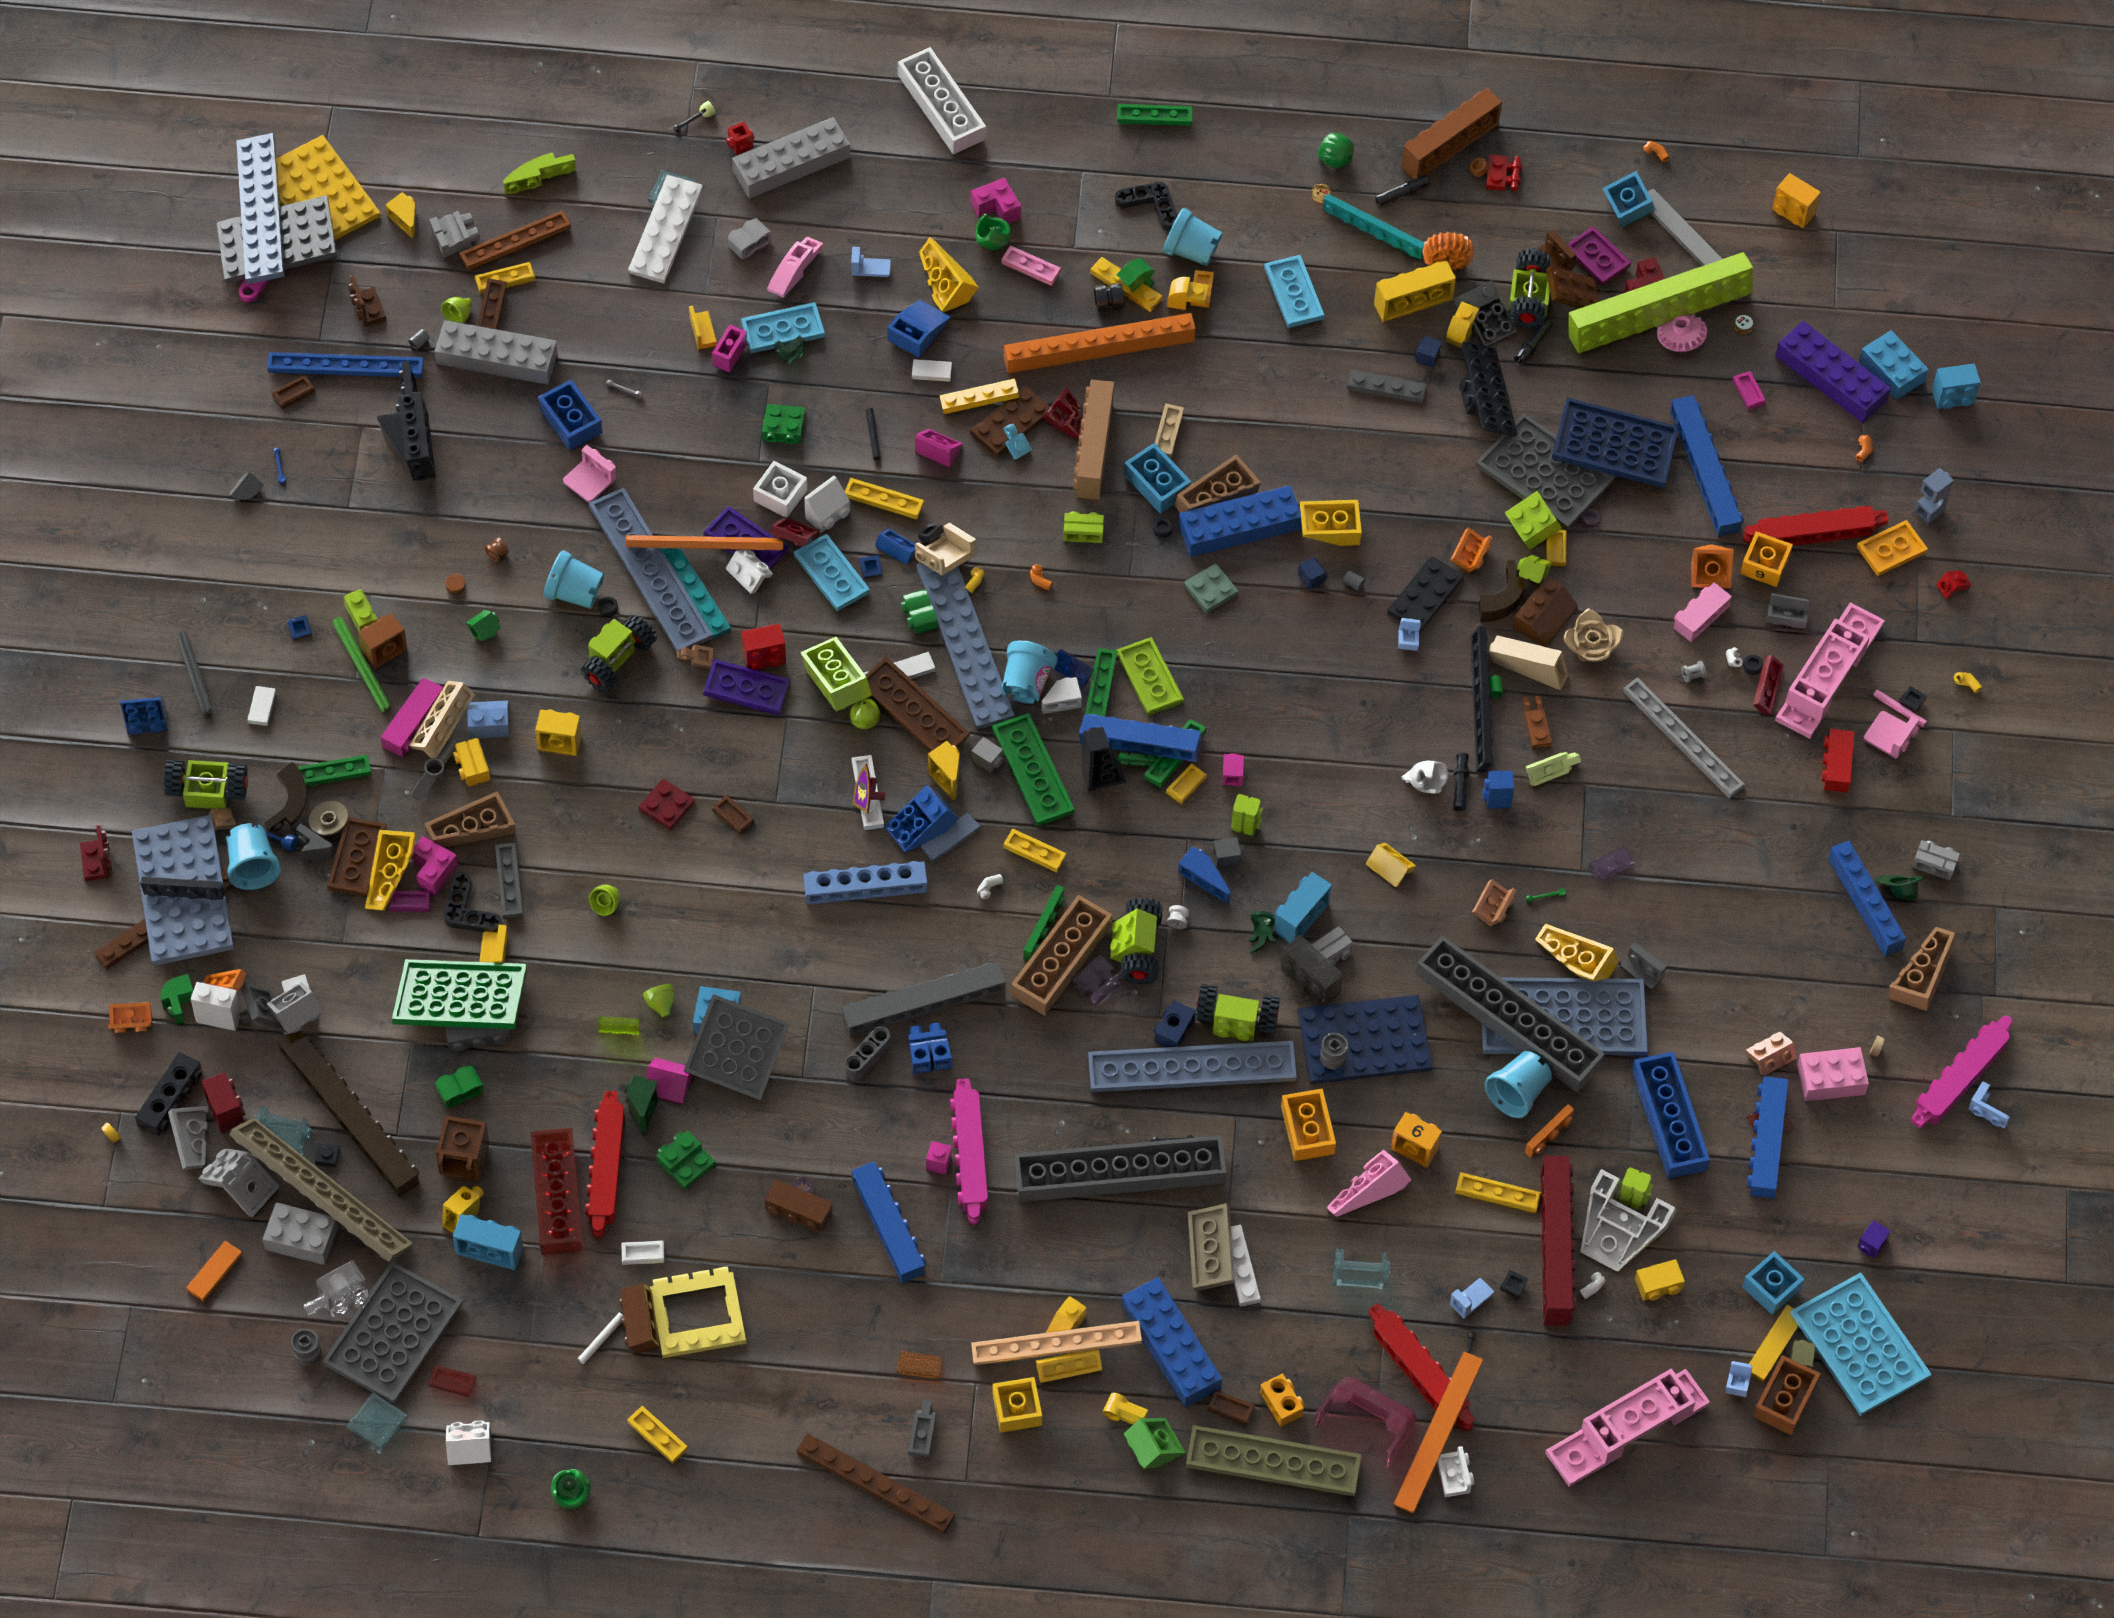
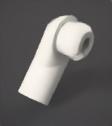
M1735 647L1726 651V658L1730 667H1740L1743 663L1739 657L1740 653H1737L1738 649Z
M998 874L985 878L977 889L978 895L982 899H988L991 895L989 889L992 886L1003 883L1002 876Z
M1594 1273L1591 1276L1593 1282L1580 1290L1585 1299L1595 1294L1604 1285L1605 1277L1601 1273Z

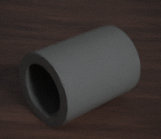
M420 329L408 342L413 349L418 350L430 337L425 330Z
M1350 570L1343 579V583L1357 591L1362 588L1365 582L1364 578Z

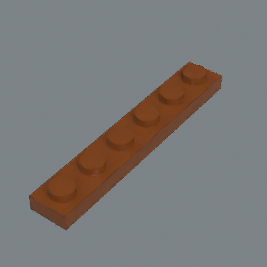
M562 210L459 252L460 258L469 271L571 229V223Z

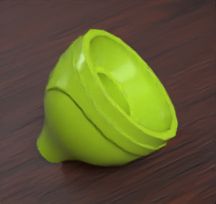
M460 297L447 299L441 305L443 317L446 321L464 324L469 318L472 301L470 298Z
M866 698L854 703L850 712L852 723L860 729H870L876 726L880 719L878 705L871 699Z
M604 884L595 887L589 895V904L599 915L607 916L612 914L620 903L619 891L611 885Z
M672 984L659 985L643 993V998L651 1009L658 1012L662 1017L670 1015V1009L675 997Z

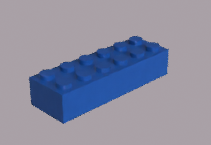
M1291 485L1181 512L1179 513L1178 526L1189 556L1193 557L1301 530L1302 522L1298 503Z
M1674 1051L1634 1060L1632 1074L1667 1179L1707 1171L1710 1158Z
M1159 1277L1122 1295L1121 1307L1131 1322H1140L1141 1337L1184 1408L1213 1394L1215 1390L1221 1389L1222 1377Z

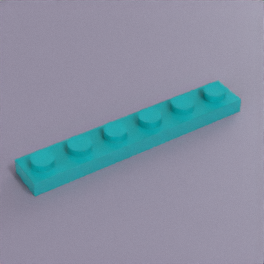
M1328 193L1324 197L1323 210L1328 214L1358 227L1361 231H1366L1377 239L1407 252L1410 256L1419 259L1423 257L1424 242Z
M661 548L713 634V639L731 632L730 625L681 548Z

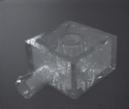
M351 1260L317 1279L316 1284L319 1297L303 1304V1307L309 1317L325 1307L331 1317H334L335 1315L345 1313L348 1308L355 1304L363 1303L368 1296L366 1280L355 1262Z

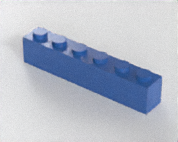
M1084 714L1079 731L1080 744L1082 745L1083 731L1092 727H1103L1114 750L1197 762L1202 745L1201 731L1181 729L1175 726H1162L1155 723H1142L1136 720H1122L1116 717L1109 718L1097 714Z
M1850 841L1831 847L1828 860L1883 955L1886 957L1903 950L1906 937Z
M1764 1076L1763 1084L1758 1085L1757 1096H1761V1102H1756L1755 1114H1759V1120H1754L1753 1132L1757 1133V1139L1752 1138L1751 1151H1755V1157H1750L1749 1169H1753V1174L1748 1175L1747 1188H1751L1750 1196L1775 1199L1788 1079Z
M874 1161L851 1170L852 1181L901 1283L924 1275L925 1266L927 1265L923 1254L919 1255L917 1251L918 1243L915 1237H911L908 1232L910 1227L907 1220L902 1219L900 1215L902 1211L899 1203L894 1202L892 1199L893 1192L890 1185H886L883 1180L885 1175L882 1168H878Z

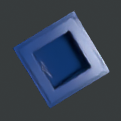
M879 555L859 558L863 578L882 574Z
M306 615L286 621L293 639L312 634Z

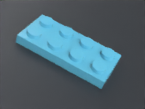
M1301 255L1264 263L1265 272L1288 328L1324 319L1322 307Z
M815 302L741 318L743 330L747 331V343L750 353L825 337L824 328Z
M827 534L794 552V557L836 611L845 608L870 593L869 587Z

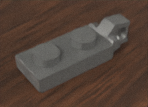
M923 1399L922 1409L916 1410V1413H914L908 1448L909 1456L929 1458L936 1419L935 1412H931L932 1400Z

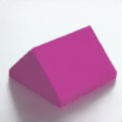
M931 429L917 433L915 436V453L947 467L951 466L963 446V443Z
M656 1057L648 1065L646 1078L657 1081L659 1099L683 1105L693 1076L683 1071L685 1065Z

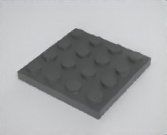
M713 994L683 1071L761 1101L790 1023Z

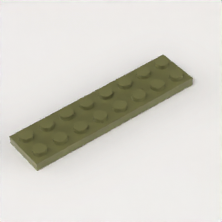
M1193 1425L1186 1467L1355 1497L1361 1454Z

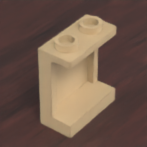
M951 523L944 526V536L925 547L919 542L915 544L916 559L942 576L977 555L976 539Z

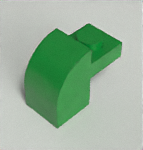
M1142 258L1130 261L1116 274L1133 293L1143 283L1148 287H1152L1155 284L1151 279L1155 271Z
M188 974L170 979L161 990L163 1009L168 1008L170 1018L175 1017L176 1024L184 1023L180 1005L191 1002L193 994Z

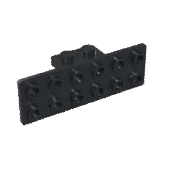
M1463 341L1461 346L1468 373L1460 381L1459 389L1461 390L1466 414L1473 415L1478 410L1481 426L1484 431L1516 437L1518 433L1496 348Z

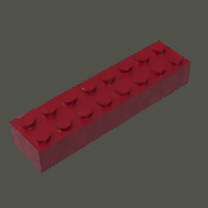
M1544 1156L1540 1173L1543 1326H1569L1570 1319H1574V1310H1576V1297H1574L1576 1278H1573V1272H1575V1259H1573L1575 1240H1572V1233H1574L1575 1228L1574 1221H1572L1574 1202H1571L1574 1184L1571 1183L1573 1164H1569V1156Z

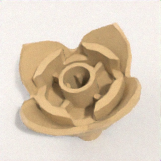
M1588 608L1579 615L1575 628L1568 629L1565 632L1564 640L1580 661H1603L1618 647L1624 631L1613 624L1606 626L1602 617Z

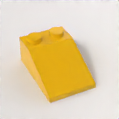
M1358 500L1300 502L1303 537L1339 546L1360 545L1362 531Z

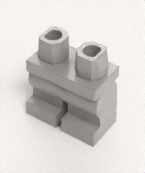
M456 211L441 219H437V217L429 219L431 230L443 258L460 252L465 248H471V242L480 239L477 227L466 229V227L474 225L470 213L460 215L459 211Z

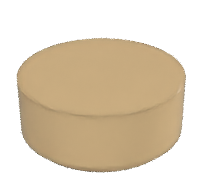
M1877 1035L1870 1055L1878 1057L1885 1041L1884 1038Z

